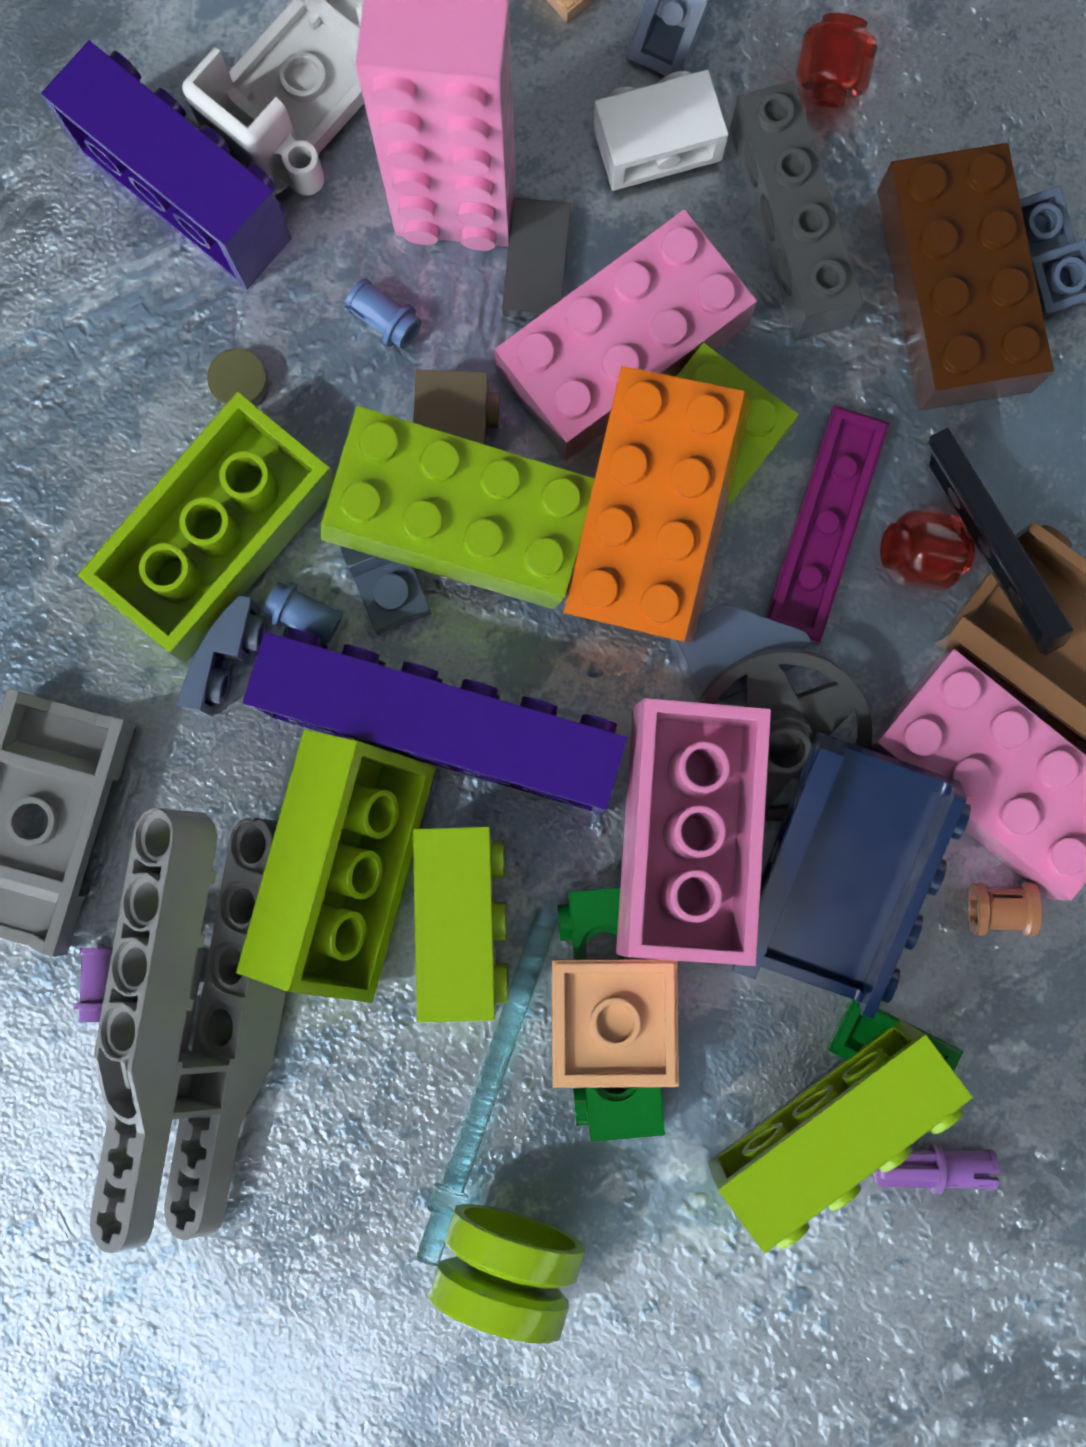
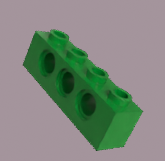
M620 887L568 891L569 904L557 905L560 941L572 940L574 959H588L586 947L594 935L608 932L617 937ZM619 955L618 959H647L626 957L622 955ZM661 1087L573 1088L576 1126L588 1125L591 1142L665 1135Z

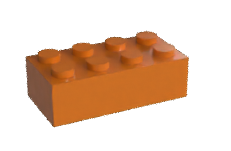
M621 365L564 608L565 614L682 642H694L751 406V401L745 391Z

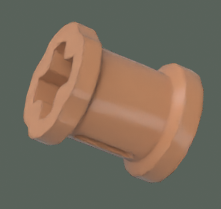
M1024 882L1020 888H987L982 883L970 884L967 896V916L972 934H975V936H985L988 930H1021L1025 936L1038 935L1042 923V900L1039 888L1035 882Z

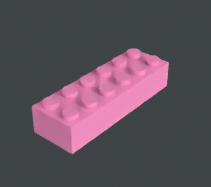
M363 0L356 69L395 235L403 236L405 240L419 245H432L437 243L438 240L461 242L466 248L477 251H489L494 249L495 246L509 247L516 187L509 0Z

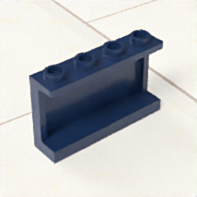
M817 731L761 874L756 966L732 965V971L756 979L760 967L853 999L859 1003L860 1014L873 1019L881 1001L889 1003L896 992L900 978V969L896 968L903 949L912 950L918 941L923 925V915L919 914L926 895H936L942 885L947 868V862L942 858L951 838L959 840L966 829L971 806L966 803L967 797L960 781Z

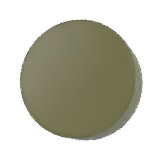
M240 348L229 349L217 355L209 366L207 374L208 386L221 405L225 406L237 391L255 406L260 404L265 398L269 388V377L261 360L254 353Z

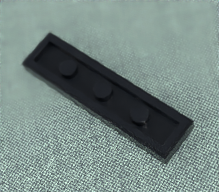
M947 427L930 436L924 458L925 465L1040 653L1047 655L1063 647L1073 632L1072 626L951 431Z

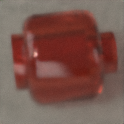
M827 13L822 16L821 22L814 23L805 30L796 69V80L799 86L812 93L811 103L826 108L840 109L845 107L846 99L860 97L868 91L878 43L875 35L867 30L868 22L863 18L844 13Z
M919 510L907 511L895 523H891L883 534L880 546L882 566L889 571L891 578L898 585L945 591L956 585L962 575L970 570L975 557L974 542L969 538L966 525L957 516Z

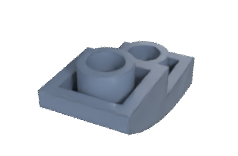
M1061 185L1021 198L1020 204L1042 314L1047 315L1086 301V238L1076 242Z
M239 595L212 625L189 666L177 702L178 707L189 712L213 717L215 704H223L230 682V671L224 669L225 660L249 664L251 651L258 652L264 631H266V617L260 616L261 607L252 598Z

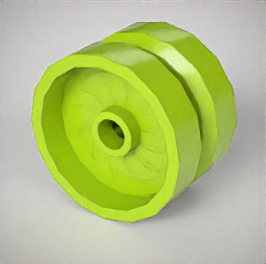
M475 1204L455 1206L445 1243L454 1252L456 1257L439 1261L428 1298L436 1309L460 1323L504 1339L531 1344H550L560 1340L569 1310V1301L558 1288L577 1282L585 1254V1245L574 1236L557 1227L509 1210Z

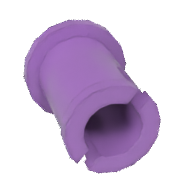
M80 948V954H82L80 999L78 1003H73V1009L79 1010V1022H100L113 948Z

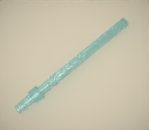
M537 908L509 988L508 1004L503 1005L441 1184H434L426 1207L431 1214L415 1257L424 1264L438 1266L446 1245L445 1240L455 1206L466 1204L469 1195L464 1190L558 923V915Z

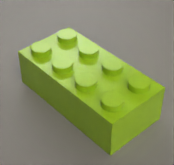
M237 391L77 576L167 652L186 663L199 648L208 631L224 610L239 595L244 596L330 495L335 477L330 467Z
M356 405L321 522V540L555 609L565 598L595 478Z
M303 729L237 967V974L287 992L373 1003L413 855V829H420L436 766L360 741Z
M901 1019L893 1027H888L858 1049V1053L842 1061L707 1162L717 1190L764 1254L776 1245L779 1249H786L795 1244L808 1232L810 1228L808 1221L827 1207L831 1211H835L847 1205L861 1191L860 1182L878 1169L881 1172H888L896 1168L911 1155L913 1149L910 1145L928 1131H931L933 1134L945 1131L962 1117L964 1111L961 1107L973 1099V1097L925 1033Z

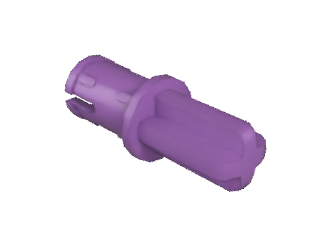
M931 1144L928 1150H913L911 1155L902 1164L888 1172H881L880 1169L876 1170L873 1173L875 1183L881 1187L930 1188L933 1194H942L945 1188L986 1189L994 1191L999 1185V1179L997 1177H990L989 1174H1000V1166L997 1154L992 1149L984 1151L943 1150L940 1144Z

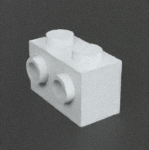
M708 69L690 74L688 71L674 72L662 78L659 83L638 89L630 86L619 87L608 92L602 99L595 100L593 130L612 191L720 162L723 159L728 132Z

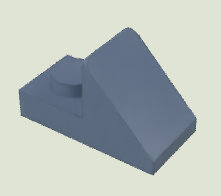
M646 0L626 58L665 76L674 72L684 71L712 15L713 8L709 7L711 0Z
M340 546L347 568L354 578L377 635L431 614L413 567Z

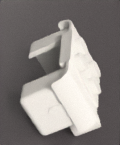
M293 0L230 71L227 69L221 51L214 47L183 82V93L195 116L189 118L186 115L184 118L198 130L203 125H207L216 131L231 148L232 152L229 155L242 166L246 167L249 162H252L261 168L277 186L274 195L282 192L288 186L301 195L317 193L324 184V173L318 154L364 104L356 69L363 0Z

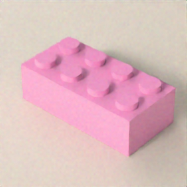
M684 209L494 349L496 372L563 459L567 461L606 432L621 365L676 377L703 342L715 351L749 326L758 301Z
M955 649L936 658L873 735L870 750L960 781L967 797L966 803L971 806L965 832L1026 882H1035L1040 893L1048 900L1072 901L1086 883V755Z
M645 698L633 706L616 954L633 958L756 966L771 709Z

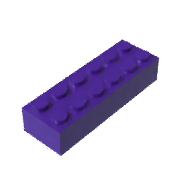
M285 627L282 636L264 631L242 704L263 716L324 734L360 741L430 765L601 815L607 810L628 738L615 734L617 723L589 714H582L579 723L557 717L558 706L526 696H522L520 706L499 700L500 696L497 695V688L469 679H463L460 688L442 683L443 679L438 677V671L404 661L401 671L385 667L386 663L379 660V654L361 647L344 644L342 653L328 650L329 646L320 643V637L299 629Z

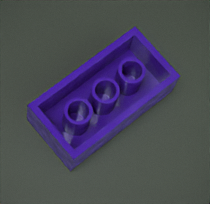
M88 40L41 92L42 97L76 149L244 288L248 289L292 239L284 220L287 212L274 195L277 186L254 163L249 162L244 167L229 155L232 152L231 148L212 128L203 125L198 130L184 118L187 115L186 111L167 91L159 87L153 93L140 82L142 76L122 54L114 50L108 56Z

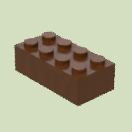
M1002 143L891 161L877 190L919 411L1032 393L1054 371L1009 144Z

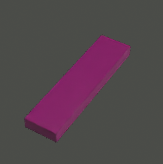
M834 405L830 411L765 614V618L806 632L813 645L821 643L890 422Z

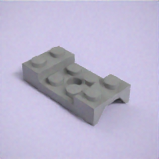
M7 688L0 710V938L28 945L39 953L51 957L68 954L85 897L78 894L112 780H120L136 724ZM38 804L47 813L48 826L40 837L29 839L20 829V817L27 807Z

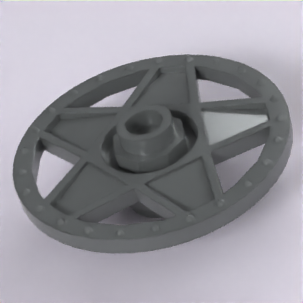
M787 648L757 652L734 662L713 679L698 703L716 704L720 695L740 677L746 675L745 707L771 709L764 819L766 821H783L789 804H772L792 778L799 780L817 731L830 736L855 710L857 723L855 745L871 749L872 720L869 707L860 688L851 676L828 658L805 650ZM779 664L812 668L832 678L834 682L796 694Z

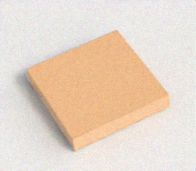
M552 959L553 1088L679 1087L677 961L661 959Z

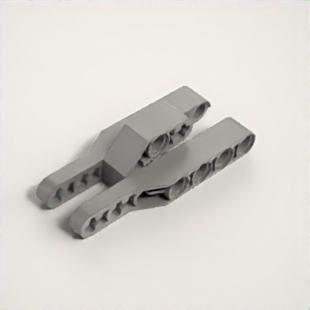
M152 808L144 812L137 821L133 833L93 1056L108 1120L90 1214V1229L96 1246L105 1253L112 1254L138 1249L144 1246L150 1239L154 1226L172 1119H179L164 1203L166 1225L171 1234L181 1240L210 1236L216 1233L222 1225L240 1126L274 1062L286 995L284 990L236 973L278 820L245 818L238 822L232 830L192 1051L188 1050L204 960L203 946L205 935L201 934L209 885L215 884L217 871L212 870L217 846V832L211 818L207 816V813Z

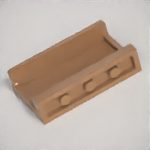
M1033 522L1017 533L1016 538L1073 628V632L1065 645L1047 655L1041 654L990 570L935 644L946 653L953 649L958 651L1086 755V559L1070 548L1072 546L1071 541L1061 531L1048 525L1040 526Z

